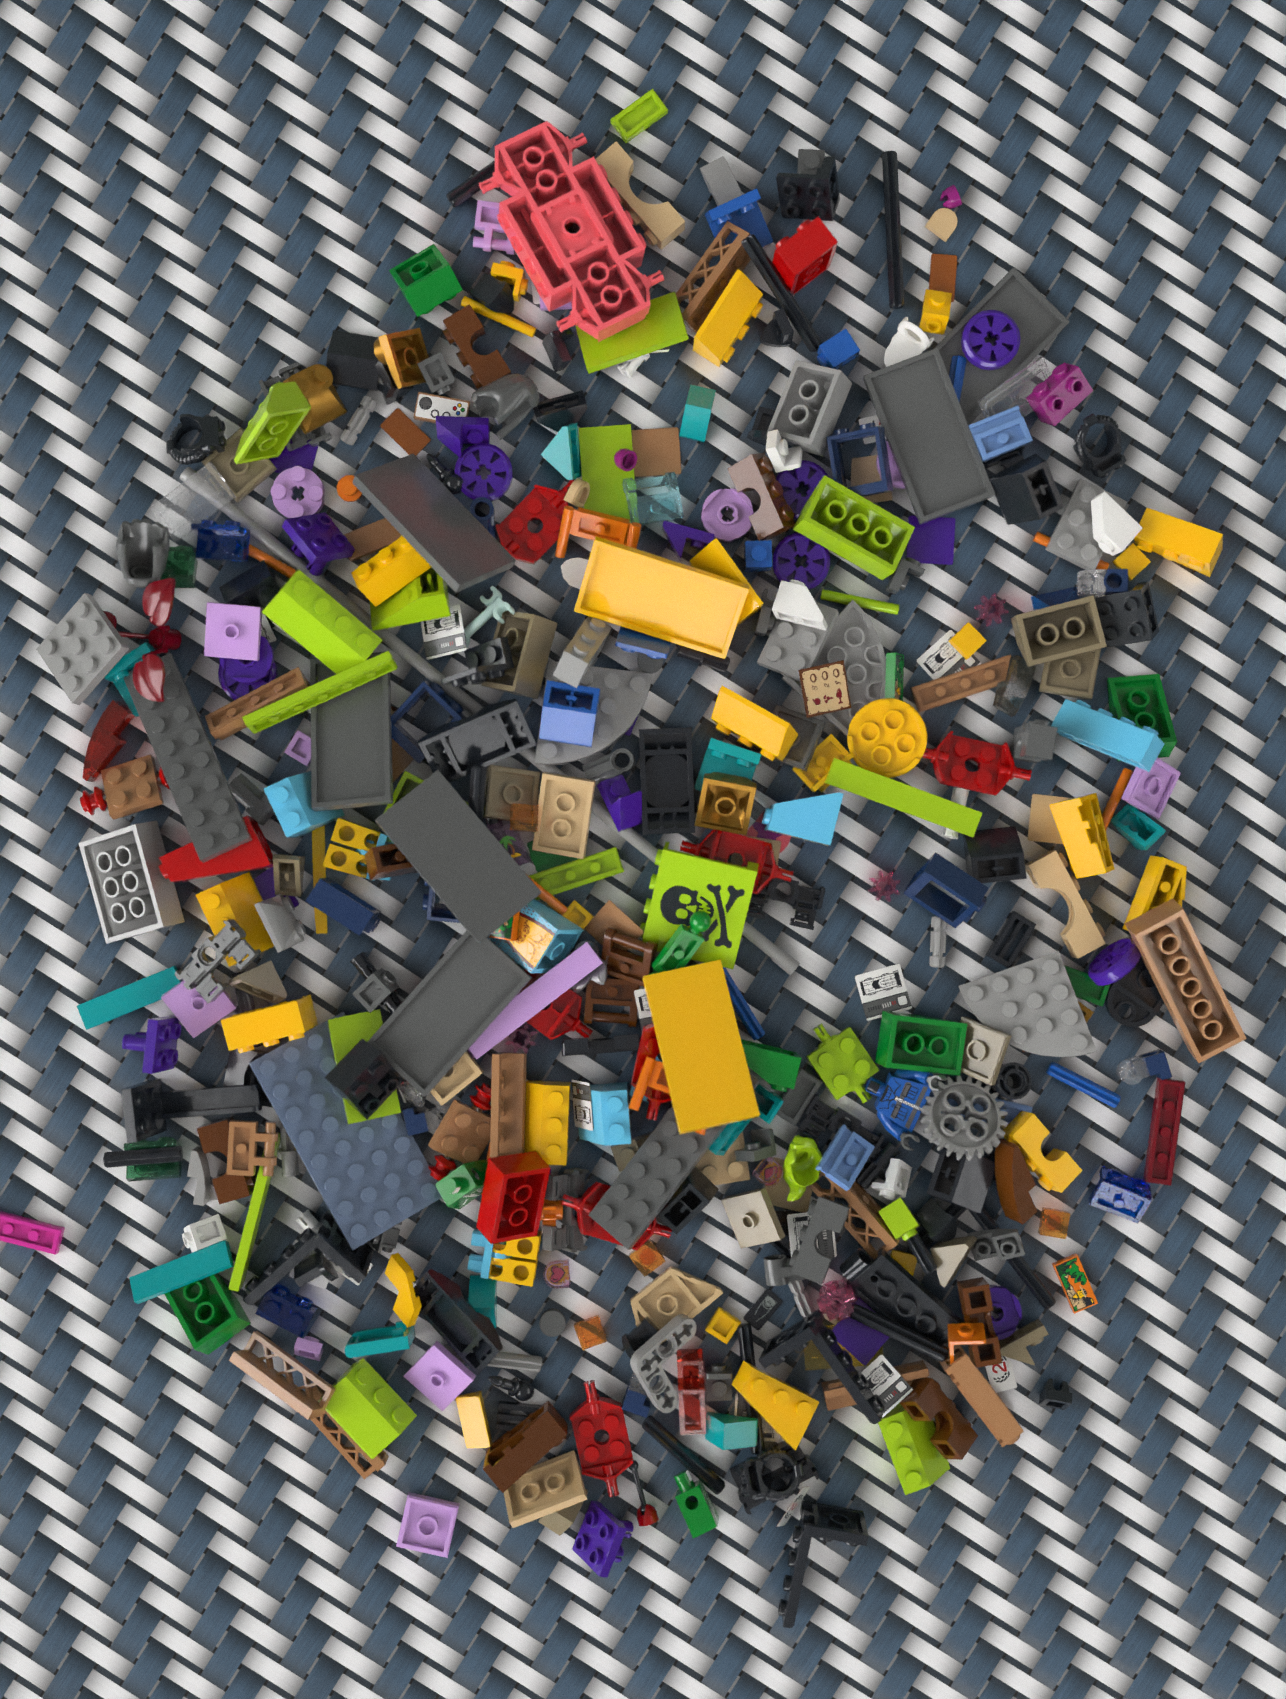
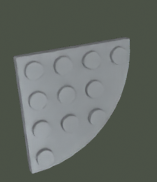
M854 600L838 615L815 666L844 660L851 708L822 715L846 737L851 720L857 711L873 700L885 698L886 657L883 645L871 620ZM784 676L782 679L803 697L800 681Z
M548 661L545 689L547 680L566 683L553 676L559 662ZM591 666L579 685L600 689L592 747L539 739L538 733L535 765H564L584 758L587 759L614 744L626 733L639 715L646 702L653 674Z
M1059 951L958 986L965 1002L977 1019L984 1025L1011 1035L1009 1044L1015 1048L1032 1054L1050 1057H1074L1097 1052Z

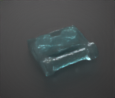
M667 472L665 476L633 480V478L623 479L622 486L626 494L631 523L637 522L642 525L684 517L675 472ZM662 486L668 488V493L637 497L636 490Z

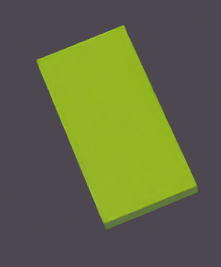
M675 291L651 299L649 313L644 320L600 342L578 326H575L589 374L689 340Z
M631 424L578 428L582 480L590 485V492L584 504V509L629 519L630 523H638L634 468L631 471H624L619 469L614 462V455L619 449L626 448L633 451Z
M380 1009L374 1010L371 1013L368 1011L327 1020L336 1065L361 1039L368 1042L383 1025ZM397 1090L368 1119H365L343 1098L348 1124L401 1113Z

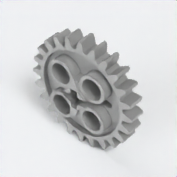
M957 1075L955 1082L950 1077H947L945 1085L941 1081L937 1083L939 1088L944 1089L943 1091L931 1090L930 1095L925 1097L927 1100L925 1105L927 1106L922 1107L921 1113L926 1116L921 1119V1123L928 1124L923 1132L924 1134L932 1133L933 1136L929 1142L938 1141L937 1150L940 1151L945 1147L947 1149V1157L952 1152H956L957 1160H960L962 1155L965 1154L968 1161H971L975 1153L981 1159L984 1151L990 1154L993 1151V1147L997 1148L1000 1144L999 1139H1002L1006 1134L1001 1129H1005L1008 1122L1001 1119H1004L1008 1113L1000 1111L1005 1103L1003 1101L996 1102L995 1099L999 1093L990 1094L991 1085L983 1088L981 1087L982 1081L980 1080L974 1084L970 1076L967 1077L966 1081H962L961 1076ZM947 1099H954L958 1106H951L948 1104ZM973 1104H980L984 1112L977 1111ZM949 1123L953 1125L955 1131H948L945 1129L944 1124ZM975 1128L979 1130L981 1137L974 1136L970 1129Z

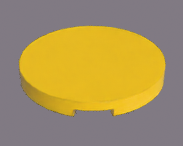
M881 698L865 704L857 711L849 725L847 743L849 752L854 755L853 760L859 767L891 778L909 772L919 763L927 745V730L921 715L910 704L895 698Z

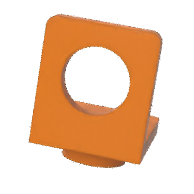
M983 1323L947 1324L950 1364L954 1362V1345L986 1343Z

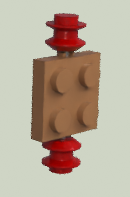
M150 754L101 770L105 791L97 786L94 787V793L91 794L87 790H83L80 803L85 812L88 811L91 815L95 814L96 808H100L103 812L106 811L108 805L109 815L115 820L164 804L160 785L163 784L169 790L170 788L161 766L159 773H157L155 759Z
M485 1083L481 1086L475 1085L478 1090L477 1094L469 1096L473 1104L472 1107L456 1099L452 1102L428 1144L431 1149L444 1154L435 1155L436 1165L428 1166L432 1171L430 1175L436 1180L440 1181L449 1174L450 1170L457 1169L454 1160L462 1163L478 1161L490 1141L491 1116L482 1111L491 1110V1105L489 1104L491 1101V1086Z

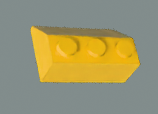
M737 269L694 336L693 351L720 367L723 361L727 363L735 352V348H733L734 343L737 339L742 341L750 328L747 323L751 317L756 319L764 306L761 303L763 293L739 269Z
M401 535L392 544L381 549L374 557L359 565L351 574L358 589L377 607L430 569L431 566Z
M717 538L689 561L691 567L750 585ZM751 585L737 626L758 612L763 605V602Z
M723 685L721 686L711 717L717 724L715 728L727 736L730 733L735 734L739 737L737 741L750 749L753 745L761 749L759 754H762V756L770 761H774L775 758L783 761L798 737V733L791 724Z
M250 872L196 894L214 936L226 926L223 921L234 919L246 932V936L241 938V940L245 939L254 950L259 949L263 953L275 947L254 904L263 901ZM247 954L241 962H243L249 955ZM227 956L225 958L229 967L238 963L233 957L229 958Z
M526 1080L525 1152L535 1151L548 1165L566 1166L568 1158L571 1082Z

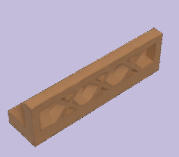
M729 221L723 226L676 293L679 304L681 301L689 299V304L683 311L682 316L684 323L696 333L737 269L743 271L751 260L741 244V241L751 234ZM731 231L738 235L733 243L725 245V239ZM720 255L718 264L709 267L711 259ZM704 277L705 282L703 285L694 289L696 280Z
M297 667L206 715L205 718L210 733L215 740L218 738L223 740L247 727L242 718L243 716L309 687L310 683L300 668Z
M501 1052L492 1054L490 1158L525 1152L527 1053Z
M820 1171L819 1178L826 1175ZM829 1178L827 1179L831 1183V1190L822 1189L816 1182L809 1186L818 1197L822 1196L832 1201H835V1197L844 1198L849 1203L848 1207L851 1208L844 1227L874 1260L878 1257L880 1249L876 1250L870 1244V1236L880 1238L885 1244L881 1248L886 1252L898 1245L900 1239H895L878 1212L882 1208L856 1180L848 1191H845ZM852 1216L862 1218L866 1222V1229L856 1228L852 1223Z
M258 1331L252 1333L244 1350L234 1351L229 1359L231 1363L307 1420L322 1416L336 1388ZM257 1341L263 1344L264 1357L259 1358L252 1353ZM279 1356L283 1359L285 1371L278 1372L274 1369L273 1357ZM299 1371L302 1373L304 1386L298 1387L294 1384L292 1372ZM316 1385L326 1391L320 1403L313 1397L312 1387Z
M923 1360L893 1366L909 1385L915 1379L928 1378L929 1376L928 1368ZM839 1379L821 1383L828 1411L857 1405Z
M318 1385L312 1387L313 1397L318 1401L326 1391ZM324 1410L320 1418L311 1419L364 1480L375 1470L378 1472L386 1465L389 1456L384 1450L371 1459L326 1410ZM324 1414H326L338 1428L327 1427L324 1423ZM342 1434H344L355 1447H345L341 1442ZM359 1453L371 1464L367 1469L359 1463Z

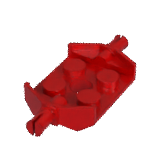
M570 480L559 491L535 484L534 489L499 525L495 526L501 545L515 560L534 565L558 540L563 510L565 506H569L564 498L573 480ZM534 519L540 520L543 523V528L538 533H532L528 530L529 522Z
M953 731L948 733L937 748H926L922 758L930 759V763H933L934 773L939 784L994 796L1001 791L1009 780L1015 777L1029 781L1032 770L1018 768L1014 765L1008 743L1005 742L1003 745L965 738L952 735ZM972 760L976 762L978 770L976 772L968 771L965 767V761Z
M714 829L700 844H693L683 840L681 845L691 847V849L680 846V851L729 863L728 860L732 854L739 853L743 858L741 866L746 868L748 861L758 863V871L752 891L754 894H759L773 878L791 882L792 877L783 874L790 876L794 874V871L777 866L771 843L736 833Z
M524 968V970L532 977V979L525 985V987L520 992L526 989L529 985H531L545 973L531 974ZM568 989L551 1002L549 1008L542 1009L526 1021L550 1040L560 1037L569 1031L574 1032V1030L584 1038H589L593 1032L579 1019L582 996L571 989Z
M653 1023L644 1026L631 1080V1085L634 1088L637 1085L646 1057L655 1059L660 1054ZM647 1086L644 1094L649 1102L646 1118L657 1120L659 1106L661 1103L670 1101L671 1096Z
M595 1182L585 1191L581 1198L563 1195V1199L572 1202L561 1200V1205L574 1208L577 1211L580 1233L623 1246L589 1216L590 1212L610 1188L609 1185ZM655 1218L632 1249L637 1251L654 1234L669 1238L671 1234L662 1230L671 1233L672 1230L667 1226L658 1224Z
M590 1380V1386L589 1381L584 1382L587 1395L586 1400L578 1405L570 1413L569 1417L572 1422L581 1463V1473L585 1476L603 1480L607 1485L608 1496L613 1497V1491L614 1495L618 1496L620 1493L616 1479L633 1464V1455L621 1402L612 1398L600 1397L596 1391L595 1380ZM600 1429L606 1430L609 1433V1438L604 1442L597 1441L594 1436L596 1431Z

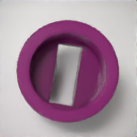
M955 185L946 188L941 193L940 201L947 200L943 203V207L952 209L962 205Z
M626 448L619 449L614 455L615 465L624 471H631L637 463L636 453Z

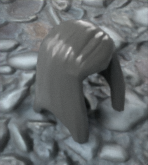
M520 373L505 375L478 389L471 396L473 406L479 410L477 412L479 417H493L498 425L502 423V429L496 433L500 440L518 426L540 401L536 384L528 376Z
M145 518L141 521L133 519L131 523L128 521L122 522L117 537L116 550L124 579L128 583L139 588H146L150 583L160 580L166 568L169 554L168 527L163 526L159 522L152 524L150 519Z

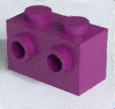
M1063 363L1057 366L1044 382L1036 385L1033 392L1026 397V400L1041 422L1056 426L1093 389L1078 366Z

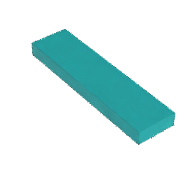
M170 967L77 1005L86 1030L162 1000L161 996L182 981L178 980L175 976V972L178 971L177 967Z
M223 1240L129 1277L134 1303L140 1304L234 1267L229 1242Z

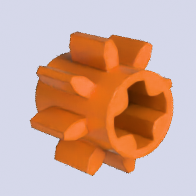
M544 1199L540 1221H542V1225L556 1226V1220L563 1219L561 1200L551 1201Z

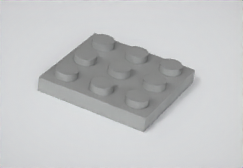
M84 593L36 650L73 704L80 705L129 648L94 597Z

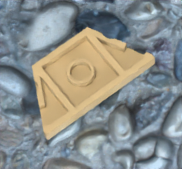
M670 1266L631 1298L635 1324L637 1326L647 1317L660 1330L679 1314H685L692 1319L721 1296L723 1290L709 1282Z

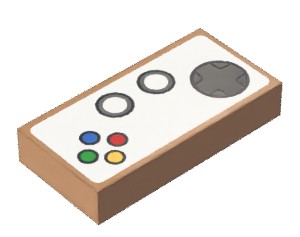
M418 392L413 418L414 420L436 424V416L468 417L471 403L470 401Z

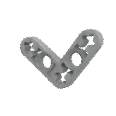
M685 1314L675 1316L636 1350L630 1359L631 1368L650 1401L663 1413L673 1411L678 1404L679 1397L661 1365L692 1339L696 1333V1322ZM668 1339L667 1347L659 1351L660 1343ZM659 1375L658 1383L650 1387L651 1379ZM663 1392L664 1394H666V1401L664 1400L663 1396L660 1395V1393Z

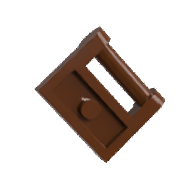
M608 927L604 934L601 959L606 962L607 974L644 987L642 978L653 972L652 963L657 953L658 943L653 941L644 942L620 934L616 929ZM614 943L644 952V957L615 948Z
M607 978L605 985H600L590 980L586 988L584 1023L592 1024V1021L628 1024V1027H636L638 1009L634 991L639 989V985L618 978ZM593 1004L629 1006L630 1011L629 1014L593 1011Z

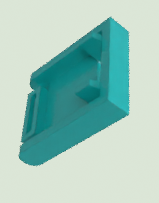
M398 1321L396 1325L356 1331L346 1344L345 1355L348 1358L410 1349L416 1335L414 1326L407 1328L402 1321Z

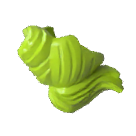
M795 1135L793 1141L790 1142L784 1159V1165L782 1166V1177L790 1187L787 1201H796L801 1198L806 1191V1187L815 1183L819 1178L820 1170L818 1171L815 1168L821 1160L822 1154L817 1148L814 1139Z

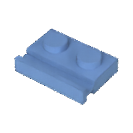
M1019 406L969 425L982 462L1028 445L1033 441L1023 416H1021Z
M842 1125L815 1169L822 1171L826 1174L827 1178L845 1191H848L875 1146L854 1131L848 1130L846 1125Z

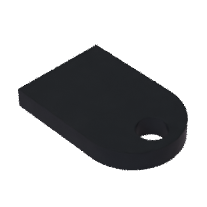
M1140 957L1136 966L1127 975L1110 985L1105 999L1109 1015L1116 1022L1128 1027H1139L1147 1024L1155 1017L1164 1004L1142 957ZM1123 1004H1128L1131 1007V1014L1127 1018H1121L1118 1014V1009Z

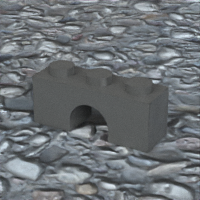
M1034 719V721L1023 723V726L1016 727L1011 746L1013 760L1030 763L1052 760L1057 727L1050 726V721Z
M819 1196L817 1201L812 1200L808 1210V1215L811 1216L809 1225H803L798 1239L802 1241L800 1250H794L789 1265L793 1266L791 1273L821 1285L824 1283L832 1257L819 1251L816 1243L817 1237L823 1230L842 1233L851 1207Z

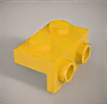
M830 734L816 747L807 772L797 768L792 770L812 792H816L819 789L822 793L830 786L825 783L833 758L852 764L849 760L854 755L851 752L849 753Z

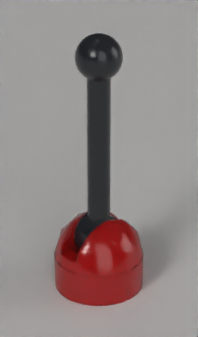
M633 1460V1464L628 1468L633 1473L641 1506L636 1513L639 1526H648L656 1523L659 1518L655 1507L651 1504H646L637 1471L638 1462Z

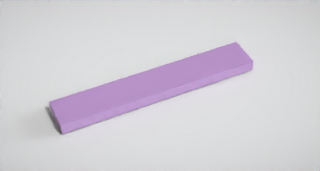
M584 943L516 995L469 1048L476 1059L480 1058L603 963L589 943Z

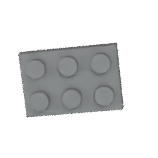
M1080 479L1045 550L1091 573L1094 572L1104 551L1100 549L1098 542L1093 538L1091 500L1105 490ZM1105 491L1123 509L1125 508L1127 501Z
M816 602L828 625L826 630L777 619L757 663L760 666L800 681L798 670L815 666L839 615L838 610Z

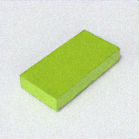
M651 89L611 118L610 123L623 141L628 143L668 113V109L656 92Z

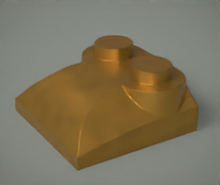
M420 328L380 336L375 341L374 354L382 364L388 365L390 374L398 389L426 382L417 364L429 358Z
M314 364L283 381V383L295 381L311 406V409L299 425L304 434L347 413L343 402L332 385L333 375L326 366Z
M719 772L705 774L695 826L747 835L757 784L748 778Z

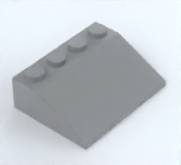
M157 821L134 824L79 843L106 944L185 922L175 884L170 882L169 878L165 879L159 869V865L162 864L159 857L166 855Z

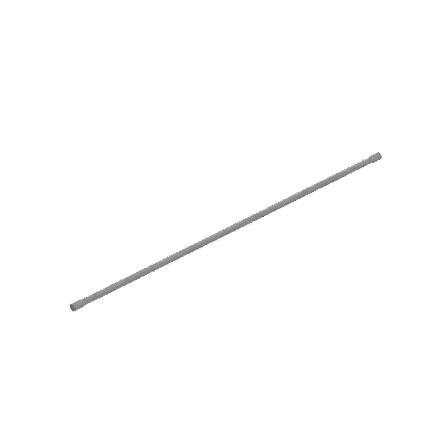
M190 466L181 473L180 479L189 487L203 495L287 565L295 570H301L373 631L370 614L322 575H312L309 572L310 570L306 568V562L218 492L205 478ZM387 628L373 631L382 639L384 644L431 682L435 681L449 697L458 702L470 714L473 715L483 708V706L459 687L453 688L452 683L442 684L441 679L446 676ZM533 747L519 752L542 772L566 775L555 765H535L536 750ZM593 798L592 813L655 863L658 849L632 828L618 832L607 807L596 798ZM745 921L742 935L768 955L786 973L791 975L800 963Z

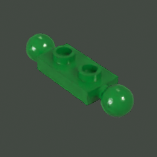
M694 912L690 917V927L680 924L653 961L652 967L655 972H651L649 975L686 966L705 940L700 932L706 931L711 925V918L707 912Z

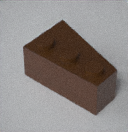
M548 1400L534 1413L532 1412L525 1420L516 1424V1427L492 1442L491 1447L486 1449L483 1470L499 1490L504 1493L553 1447L559 1446L566 1439L567 1422Z

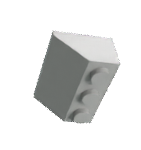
M796 360L767 432L778 429L781 438L785 439L788 445L792 447L801 446L804 452L823 456L828 445L827 437L833 433L852 382L841 370Z

